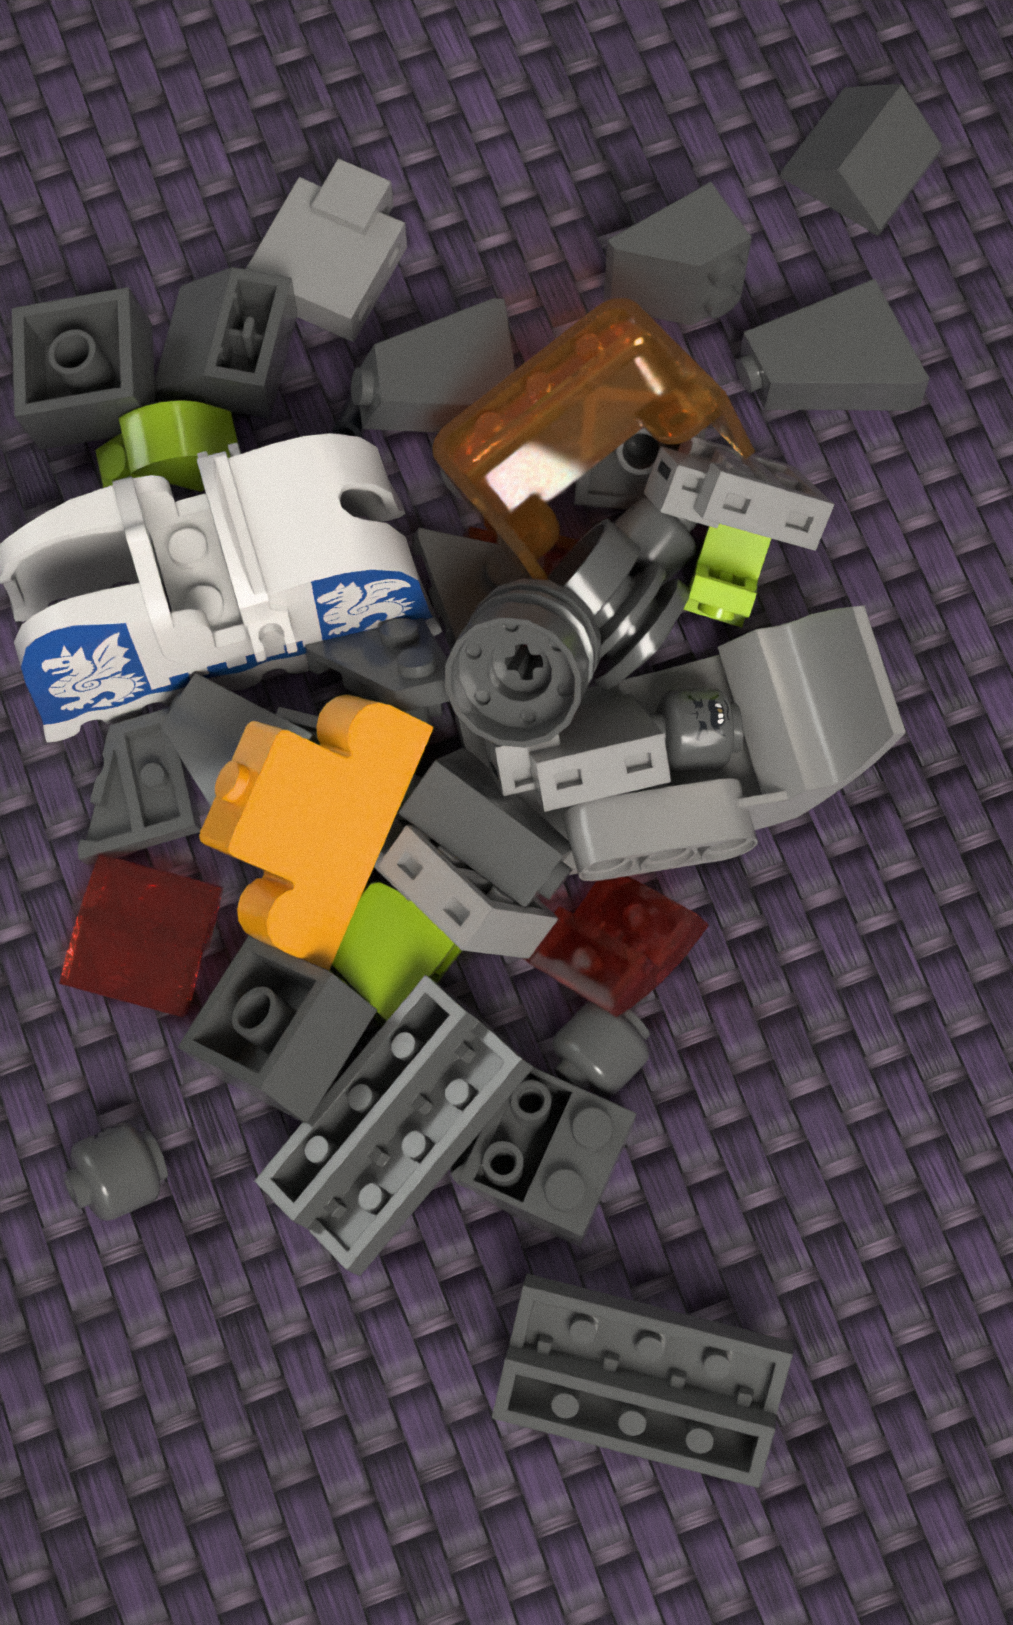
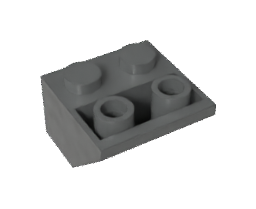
M231 267L180 286L155 378V398L170 401L201 402L235 413L271 419L298 313L292 278Z
M533 1067L481 1130L458 1183L517 1219L581 1247L631 1134L637 1113Z

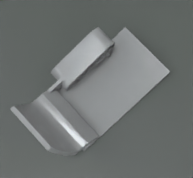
M865 605L819 612L779 626L756 629L719 646V655L624 679L609 690L602 689L600 686L587 688L580 705L631 694L647 714L656 713L659 700L667 691L717 688L726 695L729 703L735 702L738 704L742 716L743 740L740 751L732 753L729 763L722 769L679 773L670 771L671 782L544 812L537 801L535 789L517 793L570 842L572 851L564 860V863L572 868L569 875L578 874L582 880L599 881L722 861L743 855L752 850L758 843L755 830L798 818L852 782L881 758L906 732ZM456 715L455 720L462 748H466L489 768L484 738L474 734Z

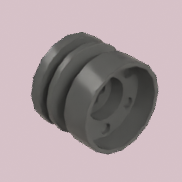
M604 519L586 533L545 579L574 592L592 612L601 635L600 662L591 680L605 690L618 685L657 651L671 632L690 595V589L679 579H671L661 585L666 576V568L660 563L654 562L631 577L629 573L637 560L640 546L609 519Z
M522 578L499 585L480 601L468 624L456 640L445 664V690L455 714L474 734L497 745L526 748L553 739L570 725L600 662L601 635L592 612L574 592L549 580Z

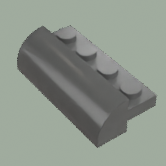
M425 975L323 1097L308 1123L303 1122L254 1181L293 1222L307 1228L347 1271L361 1276L529 1074L533 1066L502 1039L503 1037L475 1012L433 979Z
M527 1273L503 1366L492 1419L760 1488L776 1429L777 1411L793 1356L794 1342Z

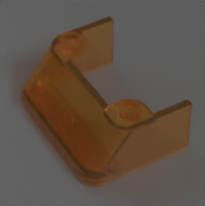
M614 298L599 304L446 424L439 431L433 443L435 460L499 546L527 579L549 580L536 560L553 547L560 531L559 521L547 503L643 427L661 443L679 444L690 440L711 424L745 460L755 450L726 392L635 301L627 298Z

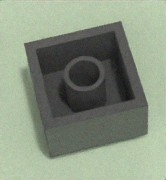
M129 287L12 308L14 417L41 450L116 437L122 433L119 417L135 409L156 403L152 323Z
M248 936L177 1048L224 1082L307 1124L377 1009L333 973Z

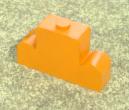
M348 694L335 697L326 703L320 712L316 725L317 738L320 741V745L285 729L257 721L248 723L232 760L222 768L215 783L216 797L199 835L203 844L262 869L264 872L262 878H257L247 885L239 899L237 907L238 920L247 934L290 955L326 970L330 969L432 733L433 726L391 705Z

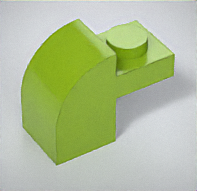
M167 401L147 405L119 417L122 433L95 451L103 488L113 485L112 481L123 478L154 475L164 477L169 484L201 492L205 488L197 463V453L207 451L209 456L225 451L227 458H231L228 445L238 444L231 411L195 401Z
M719 524L718 528L708 526L690 581L689 599L683 610L742 628L745 618L750 616L757 595L758 578L772 538Z

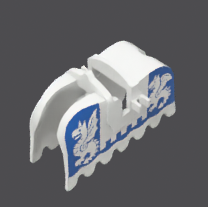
M331 433L302 436L264 446L240 454L237 443L230 444L228 448L231 458H227L225 451L209 456L207 451L197 453V463L205 494L174 501L170 484L164 477L150 475L132 478L131 476L112 481L113 485L64 502L27 523L0 543V584L4 585L10 597L15 621H26L21 625L14 645L25 683L43 721L46 742H57L72 737L80 731L83 723L97 719L103 720L107 724H115L138 717L142 708L151 703L159 702L170 707L174 698L185 689L195 673L220 686H224L228 690H241L256 685L261 681L263 674L273 669H284L288 673L294 674L309 671L306 644L379 628L385 622L393 619L407 618L414 620L423 618L433 636L441 633L442 629L421 583L406 537L389 524L383 523L384 521L400 518L405 515V511L400 498L388 479L378 448L361 437ZM367 516L370 520H365L357 517ZM125 581L131 583L130 585L109 589L111 585ZM162 581H164L165 588H166V591H167L168 599H169L170 606H171V609H172V612H171V613H170V609H169L168 602H167V599H166V595H165V592H164V588H163ZM69 598L48 607L49 603L56 599Z

